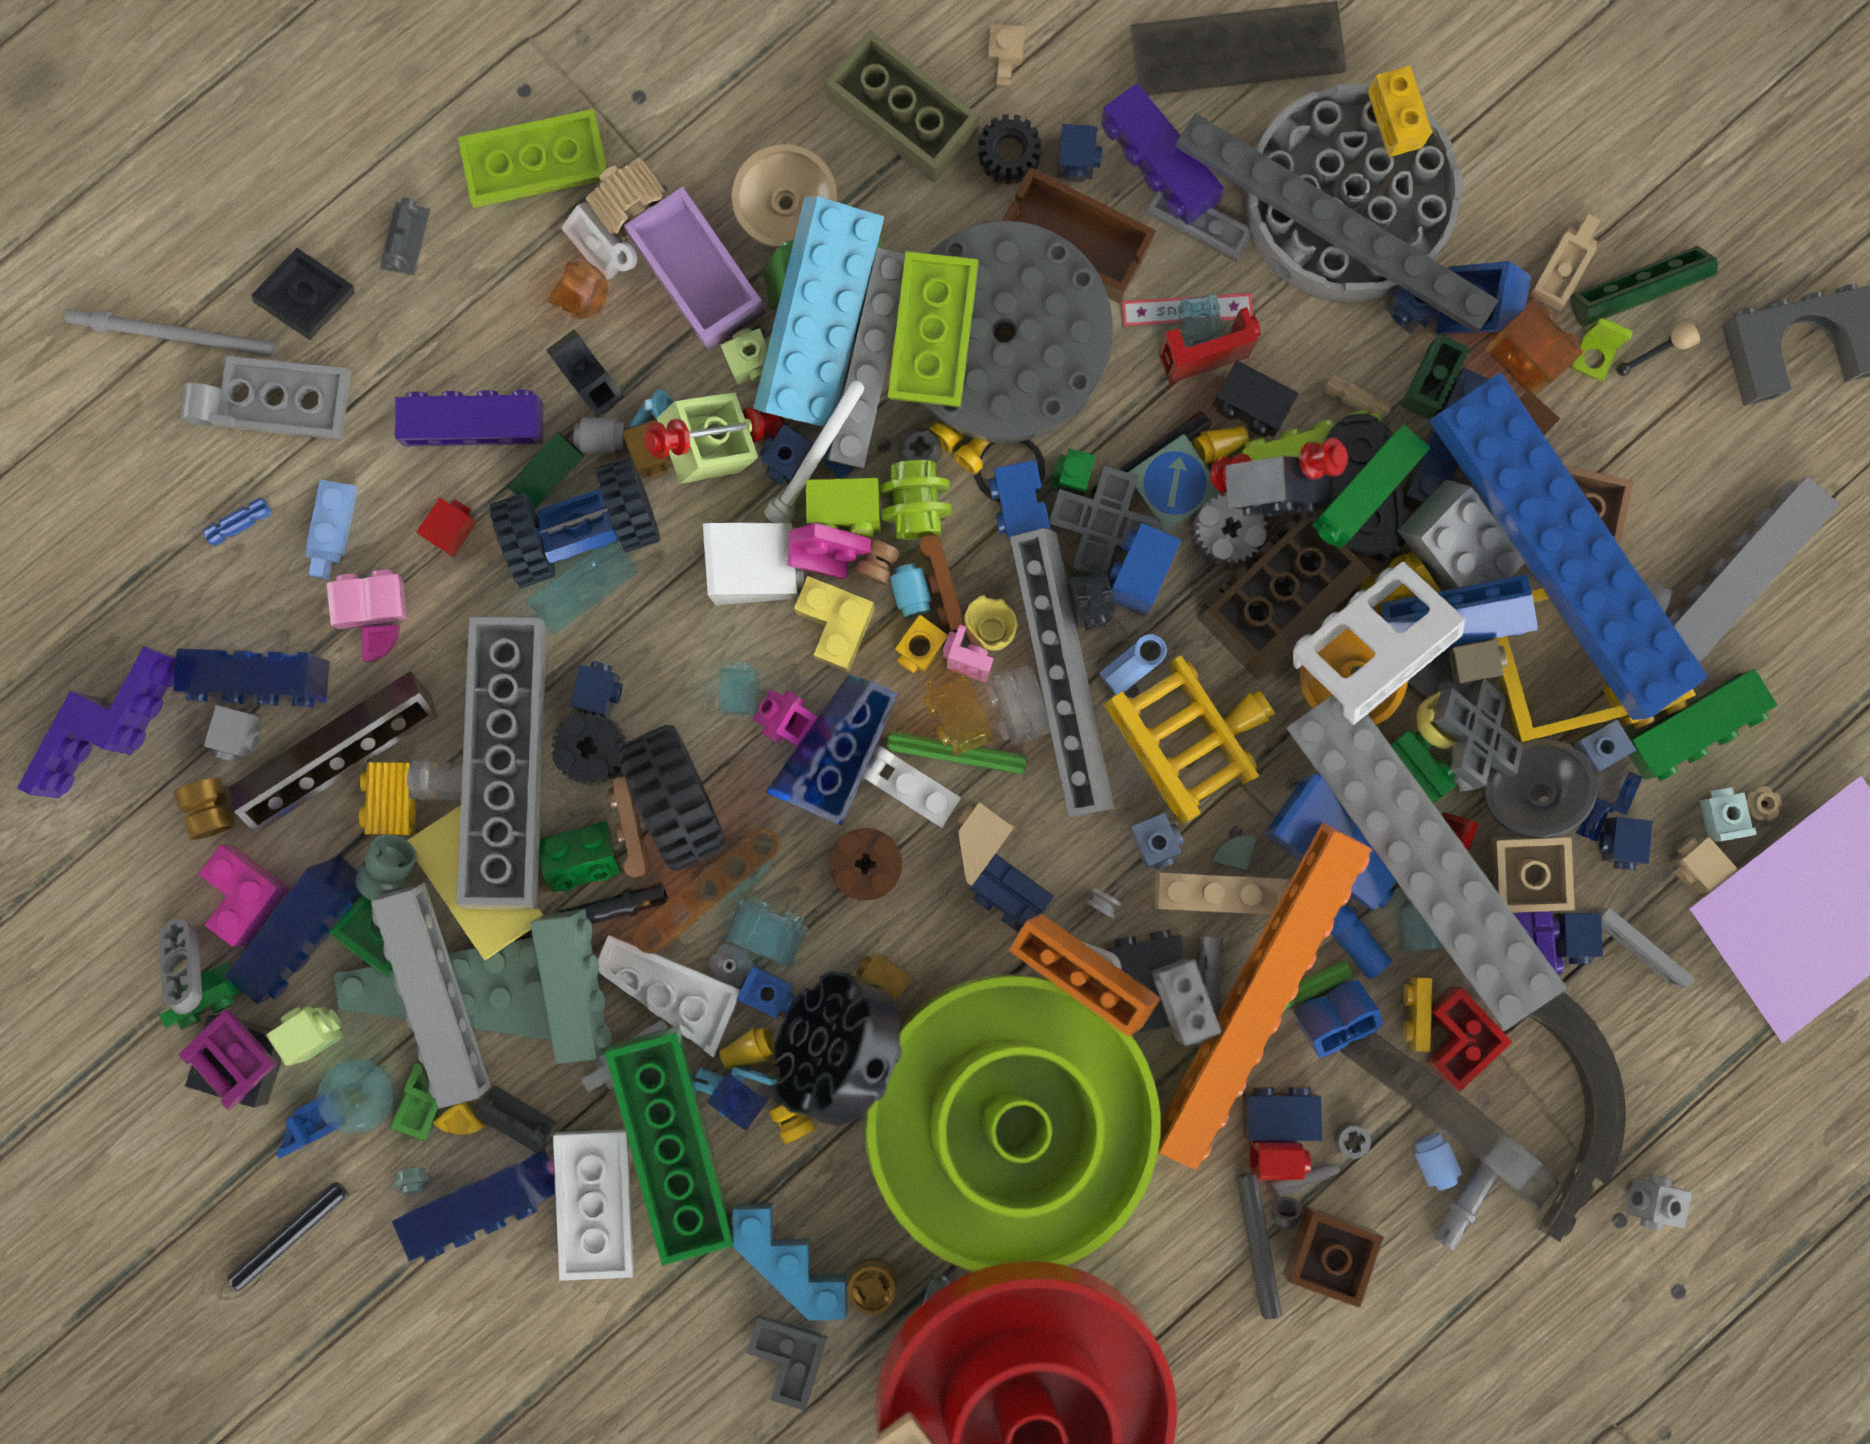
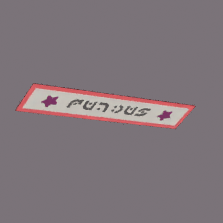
M1252 293L1122 301L1123 326L1235 320L1239 310L1245 307L1248 308L1250 316H1253Z

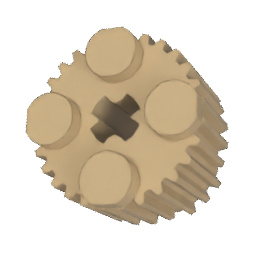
M637 158L623 169L611 166L602 172L599 176L601 180L600 186L596 187L586 197V200L608 232L614 236L618 235L624 241L630 239L624 225L666 198L667 192L641 158Z

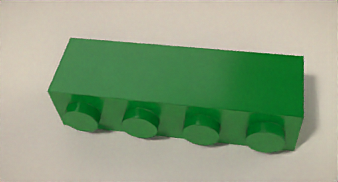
M1755 668L1741 672L1688 703L1687 707L1671 713L1629 738L1636 751L1629 754V757L1643 780L1657 777L1658 781H1662L1677 773L1676 765L1686 759L1689 763H1692L1706 756L1709 753L1706 748L1713 743L1718 742L1719 745H1723L1739 736L1737 729L1746 724L1749 727H1753L1769 718L1767 712L1778 705Z

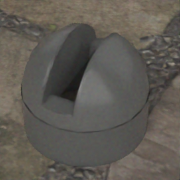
M1284 1196L1274 1201L1272 1218L1275 1225L1281 1229L1288 1230L1294 1228L1299 1223L1302 1207L1296 1199Z

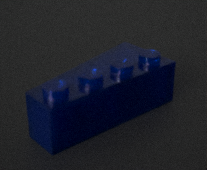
M177 649L173 691L185 694V700L193 702H208V696L221 697V703L243 704L244 698L257 699L256 705L279 706V700L292 701V707L312 709L314 708V702L326 703L330 661L309 652H297V655L285 654L284 652L268 651L267 657H264L262 653L243 650L233 651V655H230L227 651Z
M848 674L765 793L817 817L842 826L898 694L872 680Z

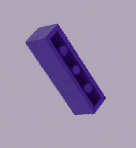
M1138 83L1104 106L1102 116L1103 131L1109 139L1113 141L1116 139L1121 145L1127 161L1132 166L1140 168L1145 175V181L1150 189L1155 193L1158 191L1162 193L1168 210L1176 219L1181 218L1182 221L1189 225L1220 202L1224 190L1223 185L1206 165L1175 147L1181 135Z
M481 390L477 391L476 396H463V393L459 391H444L442 396H428V393L419 391L407 392V397H395V439L403 446L544 444V403L537 394L533 395V391L514 390L512 395H498L496 391Z

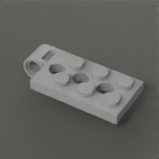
M226 356L222 389L201 383L184 384L179 419L202 426L343 440L352 372L348 368ZM240 385H247L249 388L248 397L242 402H235L233 399L234 390ZM274 389H282L284 392L282 402L276 406L269 405V393ZM310 392H316L319 396L318 404L312 409H304L302 406L303 397Z

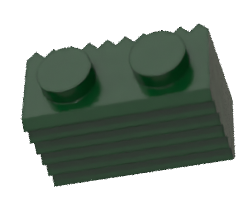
M1438 334L1429 345L1401 406L1428 420L1432 419L1443 408L1442 405L1446 402L1445 399L1452 390L1451 386L1455 383L1454 380L1458 377L1457 374L1461 371L1460 368L1467 359L1466 355L1470 352L1469 347L1445 335Z

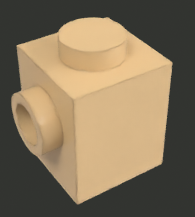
M1692 836L1686 839L1676 848L1678 854L1670 860L1677 868L1675 874L1679 880L1688 887L1692 886L1698 894L1710 893L1738 871L1710 837L1695 839Z

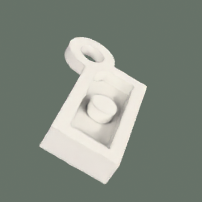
M587 202L578 204L561 227L604 281L612 279L618 271H628L635 267L637 255L633 246L626 242L620 243L614 235H611ZM623 251L625 252V254H626V256H627V261H626V263H624V262L622 261V259H623Z

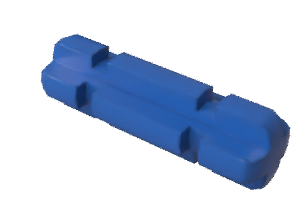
M263 498L248 503L249 507L245 508L243 506L219 519V524L212 523L203 529L204 537L209 544L217 546L226 541V536L233 537L256 524V519L261 521L270 516L272 512L268 503Z

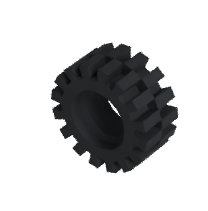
M1004 114L1001 121H998L997 117L991 120L990 126L985 125L983 134H980L978 156L980 166H984V173L988 177L992 174L994 175V181L999 183L1001 178L1005 179V184L1011 185V180L1016 179V183L1022 182L1030 167L1036 170L1041 154V137H1038L1036 127L1031 128V121L1025 119L1024 122H1021L1020 115L1016 114L1014 119H1009V115ZM1005 138H1014L1021 143L1023 153L1014 161L1003 160L996 152L997 144Z

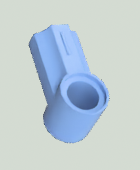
M1145 635L1098 674L1115 695L1122 691L1125 692L1163 662L1167 653L1166 644L1157 635ZM1145 643L1155 644L1159 649L1160 655L1158 659L1154 661L1145 660L1140 654V647Z

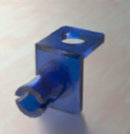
M1630 771L1627 773L1615 804L1596 797L1592 811L1579 825L1575 833L1597 842L1609 812L1613 813L1615 810L1627 815L1641 783L1642 776Z
M728 1073L716 1087L707 1103L747 1131L770 1097L767 1095L762 1097Z

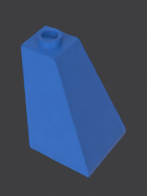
M1316 773L1302 778L1263 836L1300 862L1322 822L1359 840L1372 850L1369 854V863L1366 869L1361 874H1358L1351 887L1350 898L1367 910H1376L1378 906L1383 908L1394 894V890L1391 887L1396 880L1323 778Z

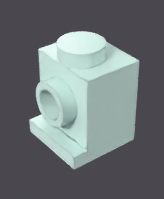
M1733 787L1710 791L1712 798L1699 800L1706 835L1714 842L1757 835L1755 828H1752L1745 793L1734 794ZM1728 808H1730L1732 820L1727 817L1726 811Z

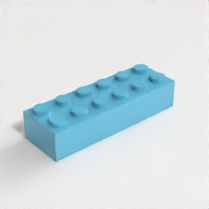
M818 196L804 197L753 409L821 427L826 425L839 403L885 216Z

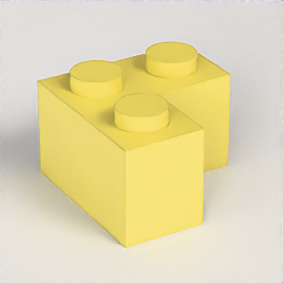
M807 576L794 610L797 615L825 626L814 657L819 662L849 673L875 610L874 602Z

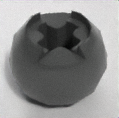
M922 427L913 428L905 432L900 438L897 447L898 457L901 462L929 460L937 464L942 454V446L938 436L931 430ZM917 442L924 443V448L929 449V451H923L922 457L915 456V451L910 450V448H916Z

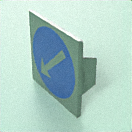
M1185 434L1128 472L1138 475L1135 488L1155 518L1161 520L1160 525L1165 532L1202 508L1212 497L1215 499L1218 494H1222L1213 485L1210 471Z

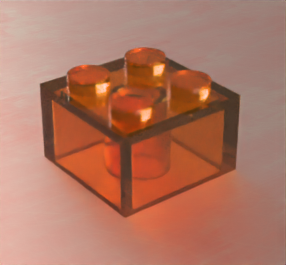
M1535 301L1529 304L1484 348L1525 391L1530 390L1535 396L1584 353L1579 347L1576 337L1568 331H1563L1554 322L1552 313L1546 307L1539 306Z

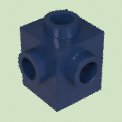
M1399 285L1391 292L1395 298L1386 308L1392 319L1409 334L1420 324L1426 328L1441 314L1436 308Z
M783 425L775 439L770 436L760 451V455L763 456L761 463L763 468L766 469L764 474L780 485L784 481L790 483L814 443Z

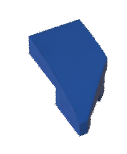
M332 1092L296 1109L294 1115L288 1117L285 1125L287 1130L282 1145L278 1147L277 1151L279 1159L347 1124Z

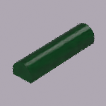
M1697 245L1577 292L1570 296L1574 316L1581 326L1586 327L1594 324L1600 318L1612 317L1714 277L1718 271L1717 258Z

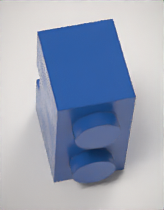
M1036 460L994 468L995 478L988 480L992 500L999 499L1002 512L995 513L999 534L1006 533L1007 541H1011L1010 537L1042 528L1050 530L1045 502H1037L1036 493L1041 492L1042 486Z

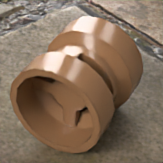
M871 539V552L866 553L863 560L858 561L855 573L873 582L887 585L891 576L889 569L891 564L897 561L900 551L884 542Z

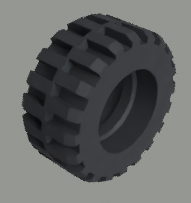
M664 725L621 744L617 750V755L622 772L643 821L667 867L670 870L680 871L722 852L728 844L704 785L675 726Z

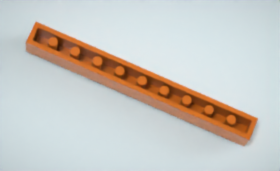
M1322 822L1216 1017L1221 1033L1204 1039L1161 1118L1158 1149L1160 1154L1197 1170L1201 1161H1204L1209 1156L1212 1141L1218 1130L1222 1129L1227 1123L1229 1110L1233 1102L1244 1092L1247 1083L1246 1079L1251 1069L1261 1061L1268 1038L1279 1028L1281 1015L1288 1002L1293 1001L1296 997L1303 974L1313 966L1320 943L1323 938H1326L1331 933L1334 926V918L1340 907L1348 902L1352 892L1351 887L1358 874H1361L1366 869L1369 863V854L1372 850L1370 847Z

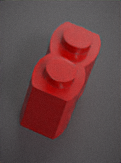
M1249 1141L1250 1172L1252 1176H1256L1257 1180H1304L1305 1173H1310L1311 1171L1310 1151L1304 1150L1303 1144L1297 1143V1141Z

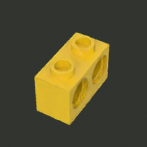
M1411 65L1376 75L1368 90V95L1388 157L1423 148L1432 133V129Z

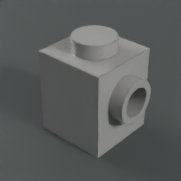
M216 705L204 747L215 749L214 757L236 762L237 756L250 758L251 752L257 749L260 741L258 728L262 717Z

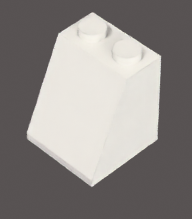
M703 523L708 596L715 605L798 599L799 589H802L805 583L804 570L787 565L788 534L790 530L794 529L792 523Z

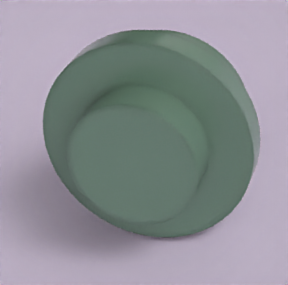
M423 1167L398 1171L395 1173L396 1181L393 1182V1189L401 1190L402 1195L423 1192V1185L430 1183V1176H426L425 1168Z

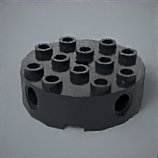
M830 971L820 976V982L812 989L805 987L794 999L779 1029L773 1049L772 1066L778 1068V1082L774 1084L777 1099L789 1112L816 1119L823 1124L840 1127L859 1119L877 1100L884 1097L887 1091V1082L892 1075L894 1065L901 1057L902 1048L900 1045V1017L894 998L879 985L863 982L858 977L846 972Z

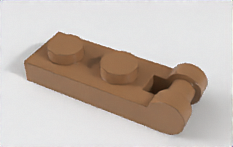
M625 776L611 779L613 788L608 789L609 800L612 809H618L621 822L616 824L617 837L620 845H626L628 858L624 861L623 869L628 876L641 878L649 872L650 865L637 805Z

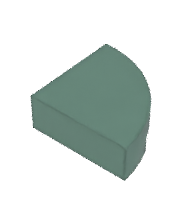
M1241 835L1227 840L1215 851L1211 861L1247 871L1257 836Z

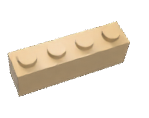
M1156 873L1154 909L1272 915L1291 879Z

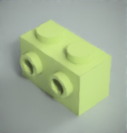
M311 1005L302 1010L298 1007L280 1018L283 1024L267 1034V1037L286 1066L308 1061L344 1037L340 1030L342 1028L341 1020L333 1010H327L326 1007L312 1008Z

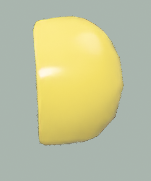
M985 595L979 596L968 605L963 619L964 626H966L965 635L973 645L988 651L1002 650L1004 647H1007L1014 640L1018 628L1016 614L1005 604V601L1003 599H989Z
M1440 691L1429 696L1418 707L1416 715L1417 727L1420 734L1429 744L1441 749H1447L1456 745L1458 740L1433 721L1441 694Z

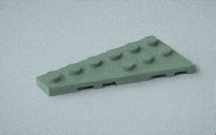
M533 938L513 941L487 960L482 958L476 948L448 953L472 1029L552 1041ZM373 967L334 973L339 1009L406 1019L407 1011L402 996L397 993L395 988L394 971L388 978Z

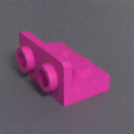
M817 523L793 529L788 534L787 565L837 579L847 578L848 561H854L856 556L871 552V538Z

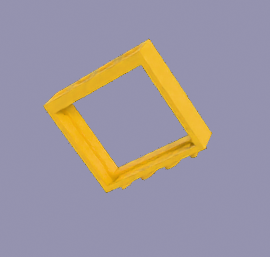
M1543 588L1532 591L1534 603L1550 599ZM1508 636L1489 639L1497 640L1498 646H1503L1505 649L1507 667L1502 668L1503 676L1498 677L1503 694L1507 697L1506 706L1515 738L1520 743L1629 715L1623 705L1533 728Z

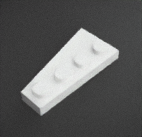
M608 935L598 958V972L627 994L636 998L648 1007L647 1009L658 1017L663 1018L673 1027L680 1026L682 1035L691 1039L703 1048L706 1053L714 1057L737 1004V997L741 989L615 936Z

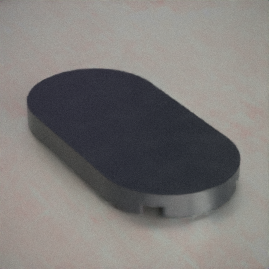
M1352 414L1340 420L1327 434L1326 439H1338L1348 453V462L1343 473L1337 476H1330L1331 503L1393 435L1390 428L1378 421V418L1369 414ZM1401 482L1354 536L1345 543L1354 554L1360 556L1382 554L1389 550L1400 538L1401 535L1397 530L1405 523Z

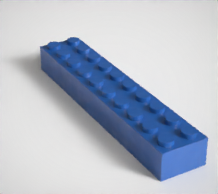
M1501 372L1429 420L1632 720L1651 718L1709 678Z

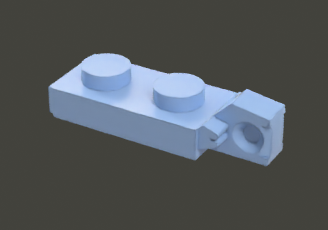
M321 479L319 481L306 544V557L311 558L309 575L314 578L329 580L332 562L339 563L341 556L345 555L358 488L354 485Z

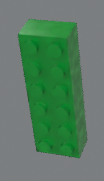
M680 1026L609 1044L605 1050V1056L661 1266L734 1246L733 1226Z

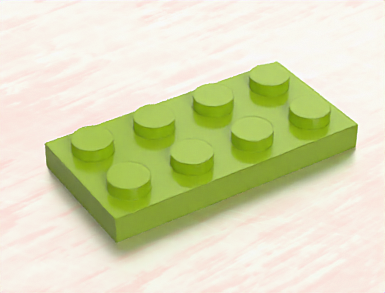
M594 109L458 137L470 202L474 208L601 182L599 176L607 169L597 115Z
M906 251L888 391L889 399L961 407L979 265L978 259Z

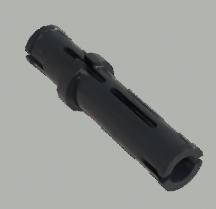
M663 882L637 890H632L631 888L624 889L622 894L572 908L561 909L558 912L585 909L586 918L592 925L620 916H637L639 911L667 905L668 896L666 889H663Z

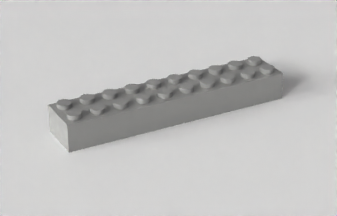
M1332 695L1286 727V729L1504 1030H1507L1568 988L1369 715L1366 714L1353 725L1343 715L1344 705Z

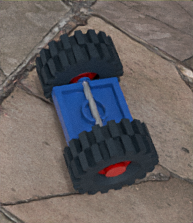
M631 456L597 467L596 474L600 489L536 511L526 492L490 504V516L494 523L492 525L497 534L498 544L501 546L504 560H506L508 569L519 588L554 578L556 576V569L553 562L569 559L576 554L594 548L604 547L609 543L618 541L617 537H619L620 544L626 553L660 541V534L647 493Z

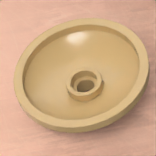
M774 145L756 152L740 167L732 187L733 210L742 229L755 241L777 249L782 243L794 240L804 197L818 196L837 202L836 184L828 166L810 150L795 145ZM783 201L793 203L789 209H782L780 207Z

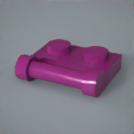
M230 1010L223 1011L179 1054V1057L185 1064L191 1063L222 1098L220 1103L226 1110L235 1107L278 1064ZM206 1047L237 1080L238 1083L234 1087L205 1057L203 1051Z

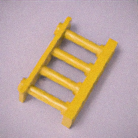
M1180 655L1167 665L1172 673L1170 676L1133 699L1131 697L1127 698L1122 691L1103 706L1179 824L1182 825L1201 814L1197 807L1199 806V801L1237 776L1244 785L1257 778L1259 774L1255 770L1257 765L1254 758L1248 751L1242 750L1198 682V673L1191 662L1185 661L1182 655ZM1180 686L1191 704L1154 728H1146L1139 717L1141 714L1140 710ZM1199 716L1210 732V735L1174 758H1165L1158 747L1160 740ZM1219 746L1230 764L1194 788H1185L1178 778L1179 771Z

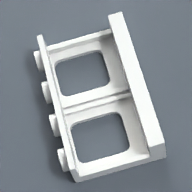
M1401 562L1394 569L1388 568L1383 571L1377 578L1376 584L1367 591L1361 590L1357 592L1349 601V606L1340 613L1334 612L1330 614L1317 632L1312 636L1310 634L1303 636L1296 643L1293 650V666L1298 669L1303 665L1344 705L1343 715L1353 725L1463 635L1465 618L1404 562ZM1404 583L1430 608V611L1407 631L1399 633L1372 608ZM1347 628H1350L1375 653V656L1351 677L1342 678L1317 653Z

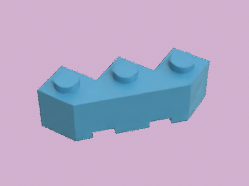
M773 1203L737 1204L733 1209L734 1248L809 1321L846 1320L848 1312L847 1274L811 1275L810 1238L774 1239Z

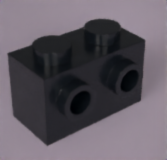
M1236 360L1212 405L1218 408L1217 412L1221 416L1233 421L1237 418L1249 425L1248 429L1261 437L1269 435L1274 438L1299 393Z

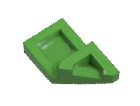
M415 1063L403 1090L405 1093L390 1128L427 1142L434 1125L432 1122L436 1120L440 1108H438L436 1099L429 1092L428 1078L422 1065Z

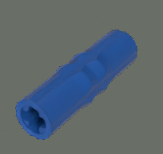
M1347 904L1341 906L1334 918V926L1330 934L1334 936L1337 943L1347 952L1368 979H1372L1384 971L1392 963V959L1371 935L1366 925L1357 917L1354 910Z

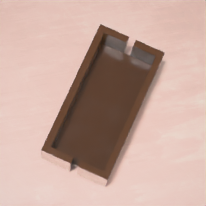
M1031 167L1015 195V202H1011L1002 221L1024 222L1040 226L1072 243L1094 266L1104 284L1108 298L1119 304L1124 299L1136 271L1139 270L1152 245L1156 230Z

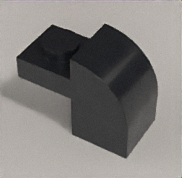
M575 329L546 349L547 353L596 417L625 397Z

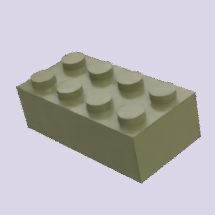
M871 30L866 33L825 82L827 98L934 183L978 132L979 115Z

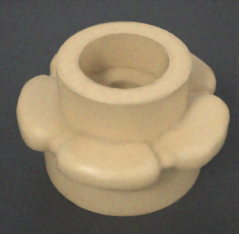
M1757 787L1746 798L1749 815L1757 821H1762L1763 819L1771 821L1779 815L1778 809L1782 806V800L1778 793L1772 792L1770 787ZM1762 801L1767 802L1766 807H1762Z

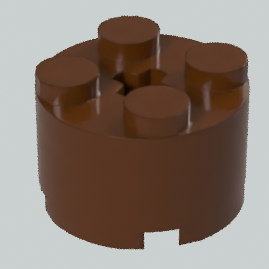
M858 828L844 834L836 842L830 854L829 869L832 880L840 891L851 898L869 901L885 896L896 886L902 873V857L897 845L887 834L873 828ZM865 854H869L870 860L876 862V867L869 869L868 875H863L862 869L856 867L857 860H863Z

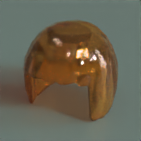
M582 259L569 261L565 266L563 277L550 294L549 303L569 312L573 318H591L600 313L606 303L609 289L607 280L599 268L592 263Z

